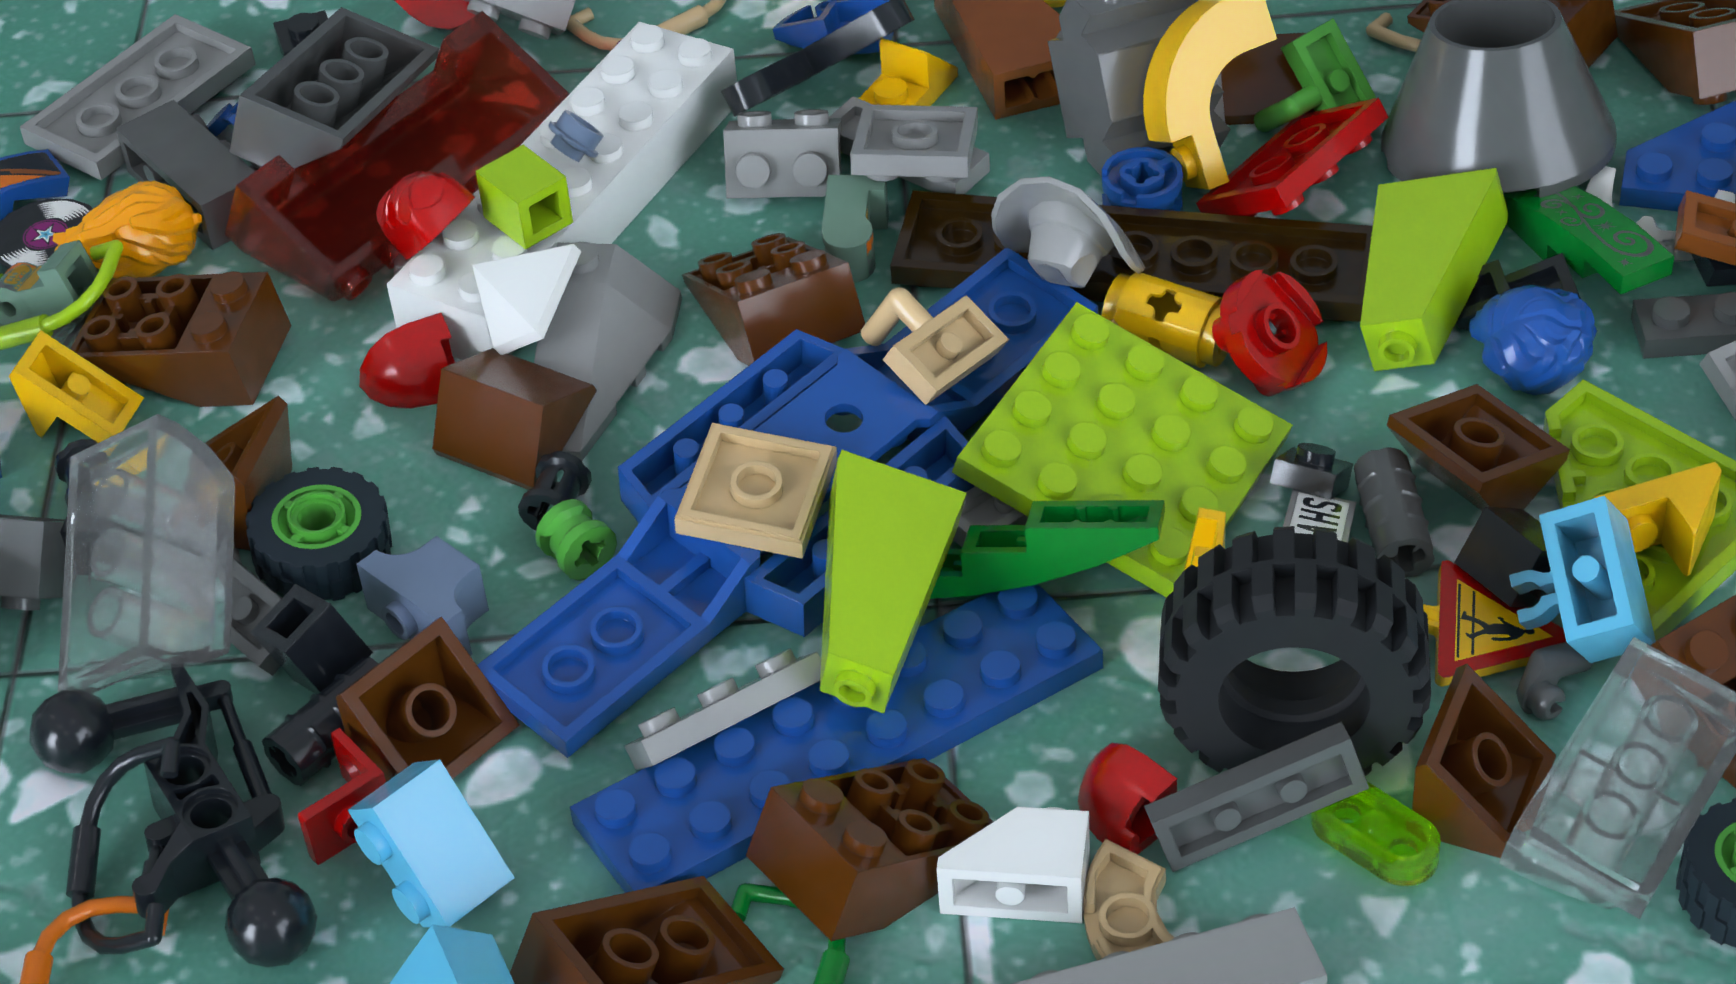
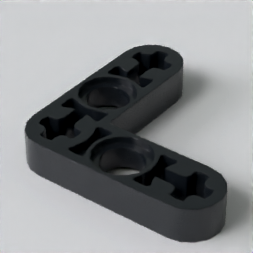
M890 0L804 49L743 78L722 90L721 93L735 117L738 113L745 112L819 74L915 19L904 0Z

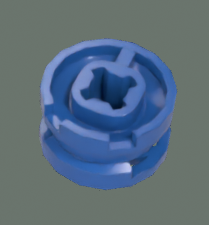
M1135 147L1117 152L1105 162L1102 168V190L1104 192L1102 194V205L1183 211L1181 190L1183 187L1182 165L1175 156L1156 148Z

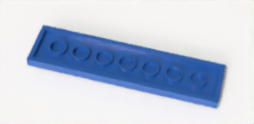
M1039 584L986 593L918 628L884 713L867 707L847 705L837 697L821 692L820 681L670 758L654 766L644 768L570 806L572 822L625 893L704 876L707 879L747 858L746 853L771 787L805 781L811 778H821L865 768L869 769L906 762L912 759L925 758L929 761L1103 669V650Z

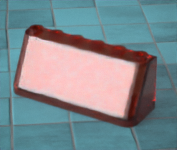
M481 11L443 38L433 71L396 96L341 149L295 169L278 155L238 183L235 188L225 235L243 253L331 301H337L343 297L348 301L353 300L367 288L375 273L385 266L389 269H394V260L400 254L381 230L376 215L379 201L400 178L416 171L443 172L456 179L474 194L479 189L475 171L518 148L570 93L490 17Z

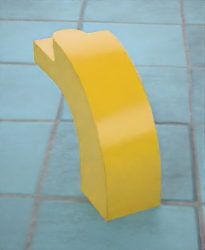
M1199 0L1181 13L1169 26L1154 51L1144 86L1143 112L1145 127L1149 141L1173 144L1174 148L1170 154L1175 156L1182 165L1183 181L1186 187L1210 190L1229 182L1211 123L1210 98L1218 75L1233 58L1243 52L1277 39L1265 0Z

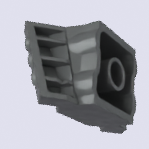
M1066 0L1059 15L1061 31L1056 38L1048 41L1066 136L1067 138H1083L1087 161L1101 177L1105 162L1117 152L1135 147H1151L1164 150L1170 154L1174 148L1172 143L1149 141L1143 112L1145 79L1150 61L1162 36L1177 17L1194 4L1196 0ZM1215 81L1210 98V118L1220 149L1231 129L1214 112L1224 93L1217 84V81Z

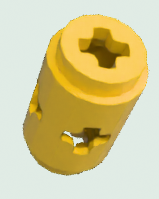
M1135 272L1132 275L1121 273L1113 280L1104 300L1102 317L1108 320L1114 319L1125 330L1183 363L1202 368L1206 364L1217 367L1228 354V352L1218 347L1212 334L1213 322L1220 317L1221 297L1141 272L1139 274Z

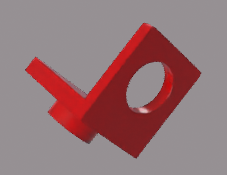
M340 728L330 734L341 775L347 783L298 813L309 856L317 865L322 864L353 843H357L354 830L358 826L347 810L386 783L384 772Z

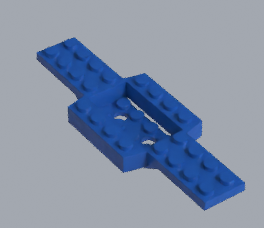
M1006 247L927 309V311L934 318L967 295L1009 340L998 354L927 405L882 360L893 345L912 333L907 326L886 343L879 346L868 345L845 349L800 330H794L618 466L621 501L639 523L619 553L477 666L510 712L568 758L745 612L806 637L823 622L829 510L816 520L803 559L775 553L760 565V556L766 555L769 552L676 534L675 516L711 424L717 423L837 447V459L841 450H845L876 461L888 450L902 445L908 439L911 443L885 465L967 492L975 486L952 473L957 456L968 443L962 434L997 406L1076 302L1097 314L1099 306L1069 286L1042 280L1027 259ZM834 414L840 416L854 414L861 419L862 424L850 432H837L829 428L826 421ZM835 469L831 481L829 483L826 495L824 497L823 503L830 498Z

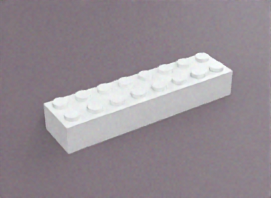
M638 22L521 144H524L566 176L573 223L525 250L484 218L478 189L473 194L475 198L427 246L415 254L387 283L396 328L409 322L442 313L452 337L449 339L453 357L464 360L493 348L472 265L555 248L558 242L612 244L731 112L721 91L737 82L734 49L663 29L656 25ZM564 110H569L589 122L604 135L595 149L599 153L598 156L591 158L584 154L580 162H577L560 152L550 143L555 136L549 129L550 121L553 123L557 122Z

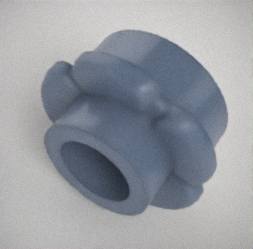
M564 110L557 122L553 123L550 121L549 129L555 134L550 143L560 152L577 162H580L584 154L591 158L598 156L599 153L595 149L604 135L589 122L569 110Z

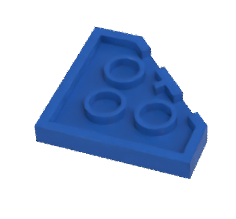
M1736 100L1627 150L1619 205L1678 212V207L1686 190L1710 197H1715L1718 190L1736 194Z

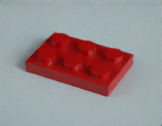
M1379 97L1303 114L1288 123L1228 175V183L1211 189L1196 202V205L1201 213L1254 217L1260 212L1270 210L1274 216L1287 213L1298 207L1305 200L1302 193L1311 185L1321 183L1336 174L1339 170L1337 163L1343 157L1353 154L1370 144L1373 140L1371 133L1386 121L1389 116Z

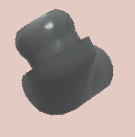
M1567 642L1536 649L1529 658L1516 691L1520 707L1525 713L1534 714L1540 720H1551L1557 717L1563 708L1555 702L1566 701L1564 691L1557 686L1560 678L1585 672L1591 668L1593 663L1588 662Z

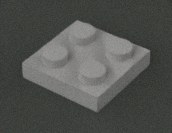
M864 104L850 153L851 175H867L868 178L875 181H890L899 176L925 177L927 180L936 183L951 182L957 178H968L978 130V107Z

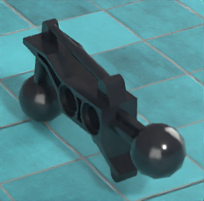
M177 661L170 663L174 683L173 688L110 704H105L100 697L83 690H61L44 700L32 714L29 743L46 767L62 773L83 774L99 765L113 750L114 740L179 724L173 736L180 741L181 745L178 776L175 778H165L160 775L162 757L144 762L153 807L161 820L150 824L145 829L144 834L149 858L144 862L142 875L136 878L132 884L137 911L142 918L146 919L147 905L149 903L165 905L166 913L178 898L220 881L232 900L227 909L225 923L228 941L233 950L246 962L262 967L289 965L308 950L315 935L317 914L308 893L292 881L281 878H268L260 865L259 851L284 831L285 821L281 800L277 795L272 794L253 744L246 738L233 705L231 684L228 681L218 680L196 686L182 663ZM218 709L222 711L234 743V755L251 796V799L243 802L217 762L218 750L210 711Z

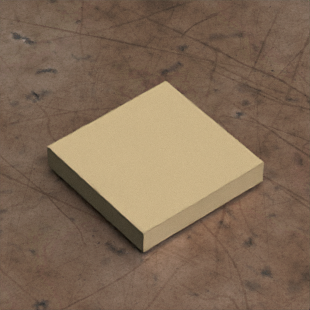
M712 423L675 516L676 534L803 559L837 464V447Z

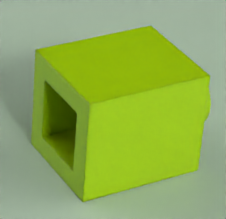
M524 144L475 171L484 218L525 250L573 223L566 176Z

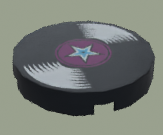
M46 199L29 203L9 213L0 221V273L5 274L12 265L19 262H28L37 266L43 265L58 246V244L53 242V233L66 232V229L79 225L82 222V218L93 208L89 204L74 199Z

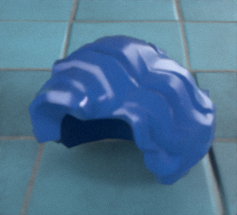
M1536 285L1513 288L1492 297L1483 306V309L1478 310L1476 316L1470 319L1469 324L1471 337L1484 343L1483 363L1493 373L1499 375L1513 391L1520 390L1531 395L1553 393L1580 374L1593 354V341L1597 333L1591 308L1587 306L1586 302L1579 299L1577 294L1559 288L1550 289Z

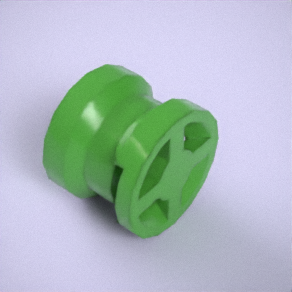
M576 499L565 500L553 506L542 517L535 534L537 546L546 555L557 559L558 567L570 579L578 581L587 579L611 560L617 546L616 534L603 521L593 520L592 511L582 501Z

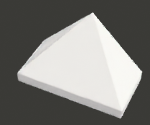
M574 244L472 265L493 348L500 355L544 339L581 254V251Z

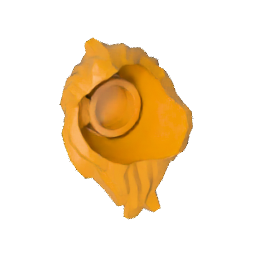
M155 180L140 181L106 197L82 218V222L79 225L66 229V232L53 233V242L58 244L54 252L61 244L80 240L94 266L100 269L103 259L93 260L90 255V248L112 240H119L123 244V251L112 278L117 279L124 276L133 278L153 277L160 274L168 266L178 265L187 261L188 256L195 247L198 227L202 223V215L194 213L192 205L184 200L182 194L175 187Z

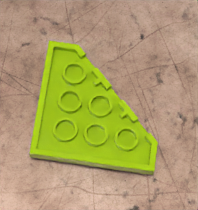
M1583 379L1545 411L1543 431L1570 449L1567 461L1553 475L1560 509L1594 499V497L1712 462H1716L1722 470L1714 519L1689 576L1683 575L1661 544L1648 547L1636 553L1654 636L1657 641L1669 634L1736 571V461ZM1647 648L1634 651L1632 653L1638 656Z

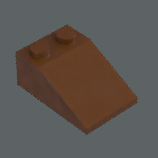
M1655 0L1614 10L1618 38L1669 92L1692 97L1693 104L1710 105L1726 101L1728 99L1727 92L1736 90V0Z
M704 876L532 913L510 975L515 984H774L780 980L784 968Z

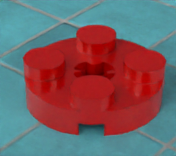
M1255 270L1236 280L1226 289L1220 304V317L1212 325V334L1218 347L1230 354L1236 366L1253 382L1258 392L1271 397L1284 391L1294 390L1314 380L1325 366L1328 354L1327 341L1320 345L1318 344V334L1315 326L1322 323L1323 320L1315 301L1298 281L1282 272L1269 276L1262 273L1263 270ZM1269 322L1277 329L1274 335L1270 329Z

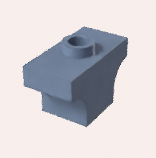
M435 536L415 551L400 555H390L375 550L357 563L367 609L383 619L394 635L402 640L411 639L434 620L442 617L468 654L472 655L467 629L475 620L489 611L479 564L438 536Z

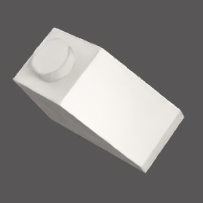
M1016 807L938 857L937 881L940 914L1083 923L1085 881L1090 862L1089 811L1065 810L1058 807Z

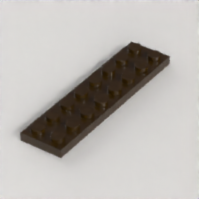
M912 190L890 265L892 284L954 289L1006 247L1001 244L992 228L991 213L997 197ZM1100 205L1120 226L1132 243L1145 266L1144 271L1141 273L1222 298L1226 289L1233 282L1255 270H1263L1262 273L1269 276L1282 272L1294 278L1307 290L1315 301L1322 319L1340 322L1361 321L1373 226ZM1016 252L1028 260V253ZM1107 255L1102 257L1085 287L1070 288L1089 300L1104 302L1113 280L1121 273L1132 275L1135 271L1124 260Z

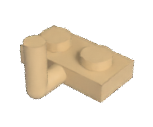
M902 287L894 288L888 293L861 329L863 340L872 346H879L900 319L912 331L908 336L893 345L882 360L925 405L998 354L1009 340L967 295L933 318L912 294Z

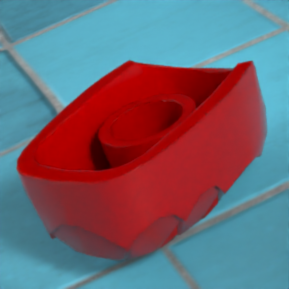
M416 171L400 178L385 193L378 203L376 211L377 221L388 240L408 260L439 235L471 203L475 196L456 179L443 172Z

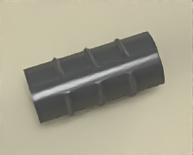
M1386 447L1380 450L1368 451L1357 460L1354 465V472L1360 496L1359 505L1362 506L1366 519L1365 528L1368 529L1372 547L1375 548V557L1377 559L1383 555L1389 557L1405 571V578L1419 576L1430 568L1435 558L1428 531L1429 521L1425 519L1421 506L1422 498L1418 495L1415 484L1416 476L1412 473L1407 455L1401 450Z

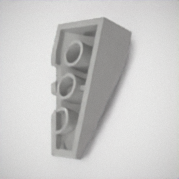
M558 242L557 247L574 244L581 251V254L544 339L537 341L534 363L593 384L597 392L562 452L570 453L583 461L617 415V402L630 385L637 387L646 375L645 365L655 351L663 352L673 339L682 296L678 288L617 244Z

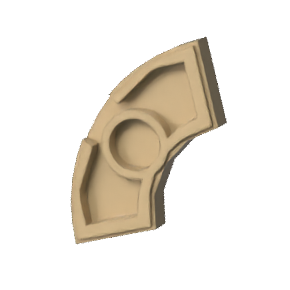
M1107 839L1104 840L1090 864L1086 876L1083 899L1086 935L1097 960H1101L1114 952H1131L1171 941L1175 938L1167 931L1157 913V900L1166 883V868Z

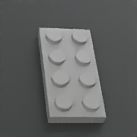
M174 14L21 125L20 130L24 143L36 150L48 149L55 159L102 181L125 163L115 128L171 100H175L189 114H192L197 108L256 65L252 47Z

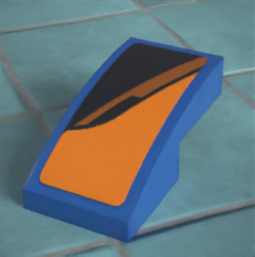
M48 149L28 151L0 158V221L13 212L14 200L67 196L70 176Z

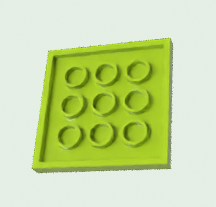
M1076 302L957 456L952 473L1027 517L1029 516L1033 501L1164 500L1165 514L1159 540L1106 563L1167 597L1174 591V582L1184 571L1199 507L1226 512V529L1286 441L1293 425Z

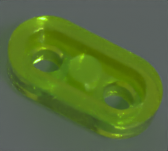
M1367 782L1369 789L1311 813L1312 828L1322 841L1387 883L1398 886L1417 885L1431 878L1438 868L1441 839L1436 827L1429 820ZM1342 820H1351L1353 823H1345Z

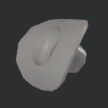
M1050 176L1021 178L997 196L991 213L994 233L1004 247L1016 252L1028 253V262L1042 280L1069 287L1083 288L1102 257L1107 255L1124 260L1138 274L1144 271L1145 266L1120 226L1080 188Z

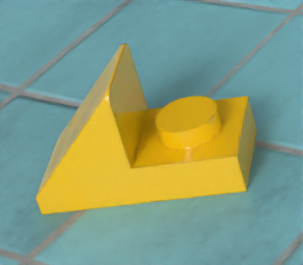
M881 38L879 47L882 74L858 99L873 105L931 106L958 77V67L926 51Z
M42 330L37 334L9 375L27 416L39 437L42 438L56 417H59L86 436L96 440L100 445L106 446L108 450L117 441L144 399L143 396Z
M1712 462L1594 498L1605 496L1628 519L1635 553L1661 544L1683 575L1689 576L1714 519L1722 470L1716 462Z

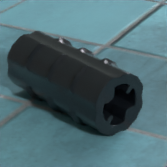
M364 656L346 672L337 674L330 685L319 694H312L308 703L293 715L288 714L285 717V721L262 740L264 752L271 764L294 785H303L323 767L328 768L331 765V760L336 757L330 733L338 728L344 733L345 731L335 696L376 666L378 663L373 658Z

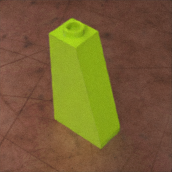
M1497 168L1378 185L1360 321L1361 331L1374 371L1436 363L1479 279L1482 266L1487 263L1508 222V210Z
M841 450L837 459L829 498L820 675L821 692L833 695L850 706L867 707L881 713L885 712L957 532L966 492Z

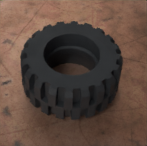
M1294 526L1274 527L1272 535L1258 537L1256 532L1252 531L1236 536L1232 540V546L1224 549L1219 544L1198 558V567L1191 565L1182 572L1174 582V591L1165 599L1161 616L1158 673L1160 707L1165 721L1174 728V735L1191 753L1199 750V759L1219 773L1224 768L1229 770L1342 721L1366 776L1372 771V764L1377 762L1384 766L1403 750L1402 743L1408 744L1415 737L1423 724V714L1429 709L1431 699L1428 618L1427 614L1423 611V598L1416 585L1409 579H1405V571L1389 557L1383 555L1377 559L1375 558V548L1354 537L1348 543L1338 540L1337 534L1331 530L1314 527L1313 534L1295 533ZM1291 647L1322 651L1341 660L1315 670L1289 672L1269 669L1247 659L1261 652Z

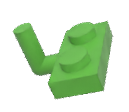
M1334 18L1281 47L1302 89L1258 111L1254 116V124L1259 131L1269 132L1312 109L1320 111L1376 98Z

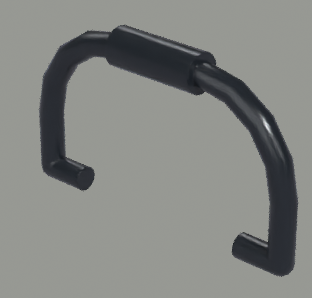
M176 737L160 739L128 751L117 757L98 777L85 801L80 824L73 828L66 895L71 898L72 907L93 898L95 894L101 829L97 827L101 808L111 789L127 771L144 762L162 757L160 775L165 778L177 777L181 745ZM149 903L146 911L145 930L121 937L104 936L96 930L91 918L76 924L75 927L82 942L99 954H126L156 946L161 942L165 905Z

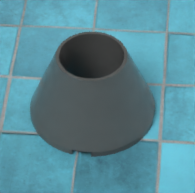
M1451 0L1440 6L1430 17L1381 135V152H1384L1387 158V169L1400 181L1497 168L1503 195L1504 192L1538 188L1540 198L1578 186L1598 174L1612 159L1617 144L1614 119L1560 10L1549 0Z

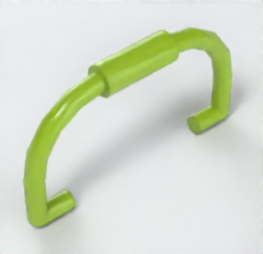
M112 240L90 248V255L93 260L103 259L100 270L87 290L62 311L51 316L41 314L0 326V350L33 342L40 330L52 336L55 329L71 323L86 312L100 298L110 283L123 251L122 242Z

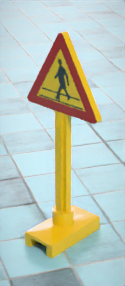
M1199 507L1184 570L1191 565L1198 567V558L1220 544L1225 549L1226 512ZM1449 560L1442 561L1438 571L1437 606L1423 604V611L1427 614L1428 634L1433 635L1436 639L1435 683L1441 687L1450 685L1456 668L1468 664L1480 677L1526 666L1531 654L1536 649L1566 642L1564 629L1551 621L1541 627L1527 630L1519 623L1517 610L1528 607H1509L1458 565Z

